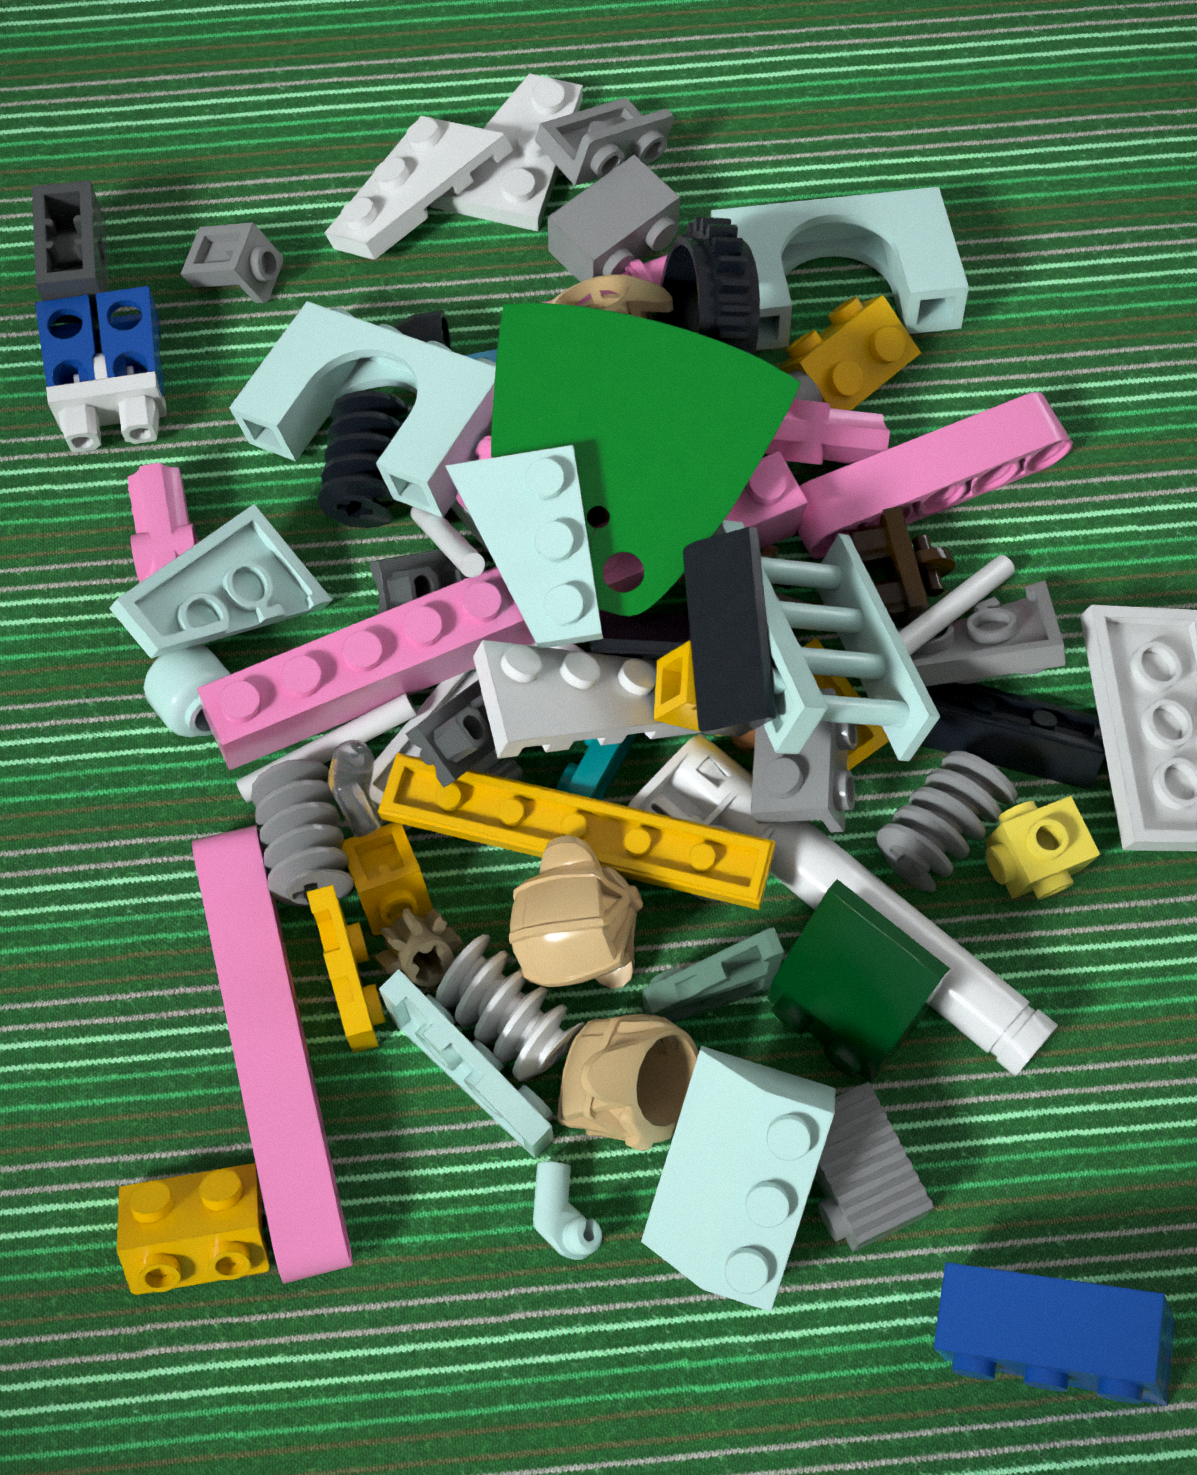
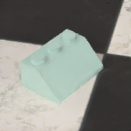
M701 1046L641 1242L702 1290L771 1312L835 1114V1088Z

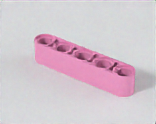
M1041 392L1029 393L800 485L799 487L808 504L797 533L810 557L822 559L826 556L838 534L850 536V532L879 525L883 509L901 506L906 525L1054 465L1070 451L1073 442L1045 396Z

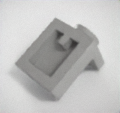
M253 222L199 227L181 275L193 288L239 285L255 303H267L282 267L283 256Z

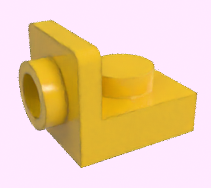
M393 822L344 840L341 849L348 856V868L372 934L380 935V929L382 927H389L396 919L402 917V912L405 908H408L412 914L425 918L426 914L433 907L420 867L402 824Z

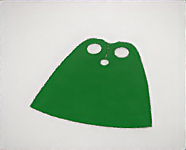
M503 304L495 370L491 458L573 445L590 545L598 607L602 611L630 617L641 614L653 606L684 573V547L695 541L712 537L722 524L773 440L796 396L801 382L748 352L710 337L658 321L608 310L565 304ZM602 506L610 514L609 522L606 526L595 528L594 530V527L590 526L587 521V514L593 507ZM620 552L631 553L637 556L644 567V578L641 584L634 590L626 593L617 592L609 588L603 578V567L606 561L612 555Z

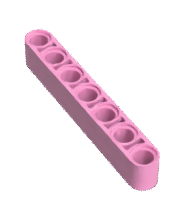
M253 825L192 840V849L273 1251L281 1280L285 1284L353 1266V1259L277 904L267 886L268 873L263 863L264 850L259 842L260 832L258 826Z

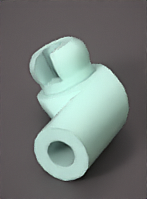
M558 1162L538 1163L533 1212L534 1227L561 1256L573 1260H582L599 1248L602 1241V1230L594 1219L587 1220L568 1202L571 1166Z

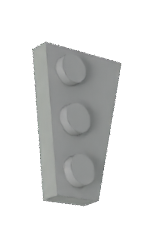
M1046 581L1026 586V598L1000 606V602L995 597L976 603L974 605V614L952 622L912 653L910 657L924 685L932 686L952 682L970 684L986 677L1012 673L1036 674L1044 671L1046 668L1066 666L1064 643Z

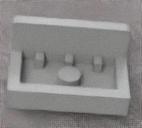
M625 97L540 123L535 142L573 185L576 186L604 177L633 155L644 164L652 163L660 158L666 149L667 138L675 116L667 108L642 115Z
M833 688L819 689L822 695L837 696ZM820 722L799 754L775 753L764 725L756 728L751 815L757 823L822 820L831 833L844 832L846 810H853L855 805V783L851 771L847 770L848 750H855L857 746V724Z

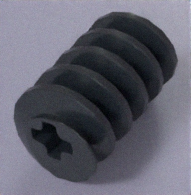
M356 391L345 394L335 401L331 410L332 423L328 429L329 444L324 453L326 464L321 472L322 486L317 497L319 507L327 516L350 527L373 528L385 525L393 518V515L385 507L391 506L396 500L392 498L376 462L408 417V406L400 398L378 391Z

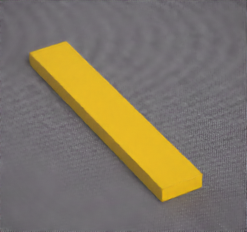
M396 753L378 810V814L383 820L541 858L547 843L554 838L566 835L577 837L588 843L602 867H611L624 878L760 910L776 849V842L773 840L470 769L457 780L443 788L437 779L434 765H427L419 757Z

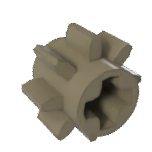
M408 908L403 909L402 917L396 919L389 927H382L380 929L381 934L385 937L387 950L381 951L375 957L386 973H392L393 975L399 969L412 983L427 987L430 992H433L454 961L452 950L459 948L463 942L452 928H446L447 921L436 909L432 908L423 918L422 916L412 914Z

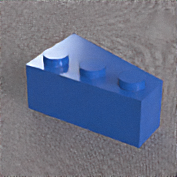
M945 1262L934 1350L945 1361L953 1362L952 1372L962 1376L994 1380L996 1371L1022 1376L1024 1377V1384L1035 1388L1065 1392L1068 1391V1386L1095 1391L1097 1396L1113 1401L1140 1404L1143 1401L1167 1406L1175 1319L1164 1293Z

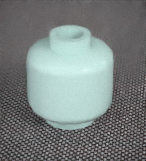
M196 645L159 656L148 670L143 688L147 702L166 726L175 734L184 737L208 736L213 733L205 718L197 688L230 675V672L207 647Z

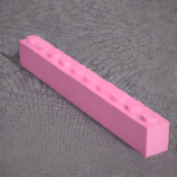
M780 451L761 459L737 502L724 519L727 521L743 522L745 528H757L760 549L764 548L766 544L771 545L795 535L808 504ZM609 521L594 526V530L595 528L606 526ZM620 552L612 555L606 561L603 567V578L609 588L617 592L626 593L634 590L641 584L644 578V567L637 556L631 553ZM496 566L483 571L477 577L466 578L197 688L205 718L230 771L362 716L404 693L410 696L476 668L473 656L482 640L532 645L536 642ZM685 573L682 574L674 585L685 581Z

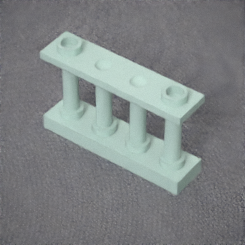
M724 520L713 536L745 527L743 522ZM838 534L821 563L761 557L776 718L764 724V727L775 753L799 754L820 722L882 726L898 760L910 761L940 718V715L850 536ZM771 584L816 588L824 605L779 601ZM791 628L837 632L846 651L800 647ZM812 674L859 678L869 698L822 695Z

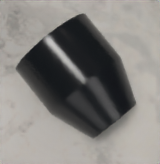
M443 310L413 314L392 326L403 335L426 343L428 341H437L451 350L450 331Z

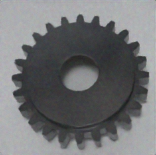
M694 217V222L687 224V234H682L681 237L677 238L668 252L663 269L661 287L666 289L672 296L674 311L669 313L658 312V322L710 337L755 356L759 333L760 292L753 253L743 238H737L738 227L737 225H731L730 218Z

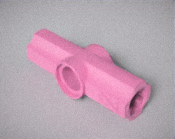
M794 399L765 454L771 455L780 451L785 461L822 465L823 460L836 461V463L852 464L888 450L890 430L884 423L883 414L829 408L830 403Z
M153 463L140 466L136 473L128 476V491L136 534L131 535V549L139 583L198 543L193 523L190 524L183 478L179 467H169L162 463Z

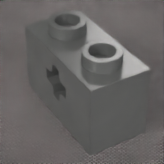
M88 180L32 186L35 284L42 301L89 295L98 318L96 293L109 292L106 223L92 182ZM64 315L57 318L54 324L82 320L75 315Z

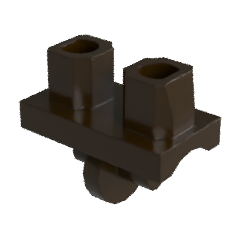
M901 506L883 509L879 525L850 532V538L866 570L883 567L886 580L876 581L873 584L892 621H898L900 629L909 625L918 618L920 613L927 609L928 601L926 595L928 597H935L944 592L941 578L951 573L955 568L953 553L948 548H932L928 535H920L913 538L911 544Z

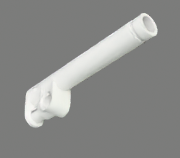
M703 734L695 735L683 745L629 803L628 807L775 841L776 849L769 873L814 910H816L825 893L836 879L841 881L950 968L930 1006L987 1054L989 1052L997 1057L996 1061L1015 1077L1057 1028L1058 1024L1039 1009L1035 1011L1029 1006L1030 1002L808 820L757 823L751 815L753 775ZM691 894L700 900L711 902L718 901L715 899Z

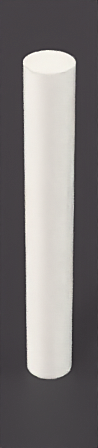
M412 506V519L463 575L474 578L483 572L485 568L484 558L445 518Z
M1004 555L997 556L898 632L909 655L1010 578L1015 571L1012 561Z
M404 693L236 780L237 787L244 800L249 803L252 801V784L261 773L271 766L287 760L298 759L312 760L324 764L417 716L414 705L409 696Z

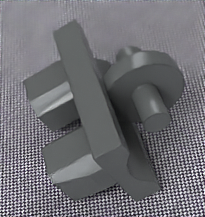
M440 549L369 561L371 573L376 581L379 593L378 614L469 578L463 575ZM485 561V568H484L483 571H486V570H487L486 561Z
M479 679L405 733L412 744L421 748L420 757L422 761L427 765L435 766L437 779L443 788L457 780L495 749Z

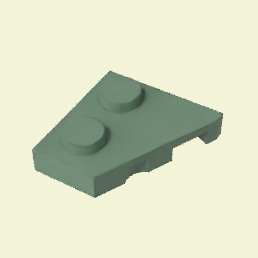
M772 927L757 933L690 967H677L658 974L650 980L651 985L643 989L641 1005L643 1013L660 1016L672 1023H676L770 990L772 980L780 968L784 954L775 928Z

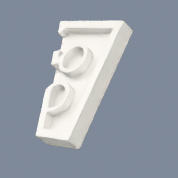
M528 74L483 128L505 133L513 151L498 163L489 157L470 172L474 181L458 195L451 190L445 192L432 202L430 207L539 231L559 168L535 142L540 123L579 112L583 100V85Z
M420 116L325 231V235L335 250L373 260L377 259L428 218L426 207L449 190L458 195L474 181L470 172L489 157L498 163L511 153L513 149L506 134Z

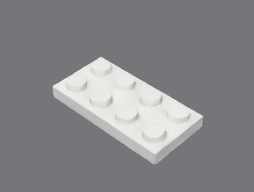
M1090 605L1080 615L1122 848L1123 850L1197 851V610Z

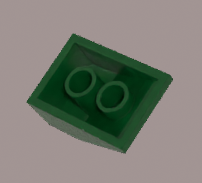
M836 879L825 893L773 978L767 999L774 1004L771 1008L774 1015L786 1027L797 1034H803L806 1030L826 1046L824 1054L837 1069L853 1078L859 1073L871 1083L920 1024L950 968L841 881Z

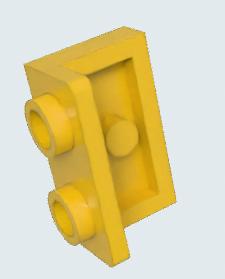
M884 295L864 302H860L858 297L855 296L839 305L828 315L832 324L820 334L814 329L787 347L786 351L790 358L777 368L788 374L793 370L804 372L817 385L823 402L830 403L829 408L851 411L921 352Z
M256 1163L119 1186L117 1254L132 1294L166 1292L174 1288L219 1280H234L242 1276L264 1273L269 1270V1254L262 1226V1193Z

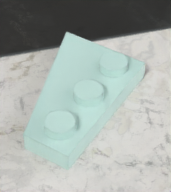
M573 445L445 465L538 648L542 649L603 639Z
M253 504L120 596L109 609L150 658H154L324 609L333 599L255 504Z
M398 969L379 988L392 1022L536 1159L554 1140L552 1125L547 1121L553 1114L550 1108L527 1086L523 1085L517 1091L500 1073L504 1066L497 1057L480 1041L475 1039L471 1043L454 1026L456 1021L452 1015L431 995L427 994L425 996Z

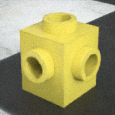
M1072 796L1041 808H1037L1035 802L1031 800L1008 809L999 815L998 819L1001 824L984 841L987 846L986 861L989 870L999 884L1006 885L1012 899L1034 891L1038 900L1059 893L1074 884L1071 875L1082 871L1100 855Z

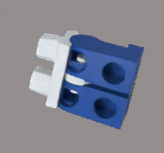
M149 286L96 293L98 318L89 295L35 302L47 384L48 405L61 432L64 434L70 450L74 453L96 450L102 445L100 426L120 423L125 442L133 444L152 442L157 439L159 418L166 417L167 410L164 398V380L159 337H161L160 317ZM124 306H132L142 312L141 314L113 317L112 315L114 311ZM64 315H75L83 321L58 326L54 324L57 318Z

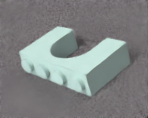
M939 187L711 210V217L730 218L731 225H737V238H743L749 245L755 259L760 292V320L756 350L789 347L792 303L785 276L798 265L821 257L851 258L876 269L889 283L900 321L909 334L961 329L969 286Z
M306 301L229 408L249 444L297 461L330 415L335 401L343 395L385 386L403 388L415 393L417 398L412 411L382 453L376 465L393 499L444 518L456 500L458 493L445 465L478 460L475 454L478 442L483 440L484 437L491 435L496 363L486 358L475 360L452 352L448 347L437 341H428L426 343L403 335L396 328L387 324L377 326L357 319L349 312L338 307L328 309Z

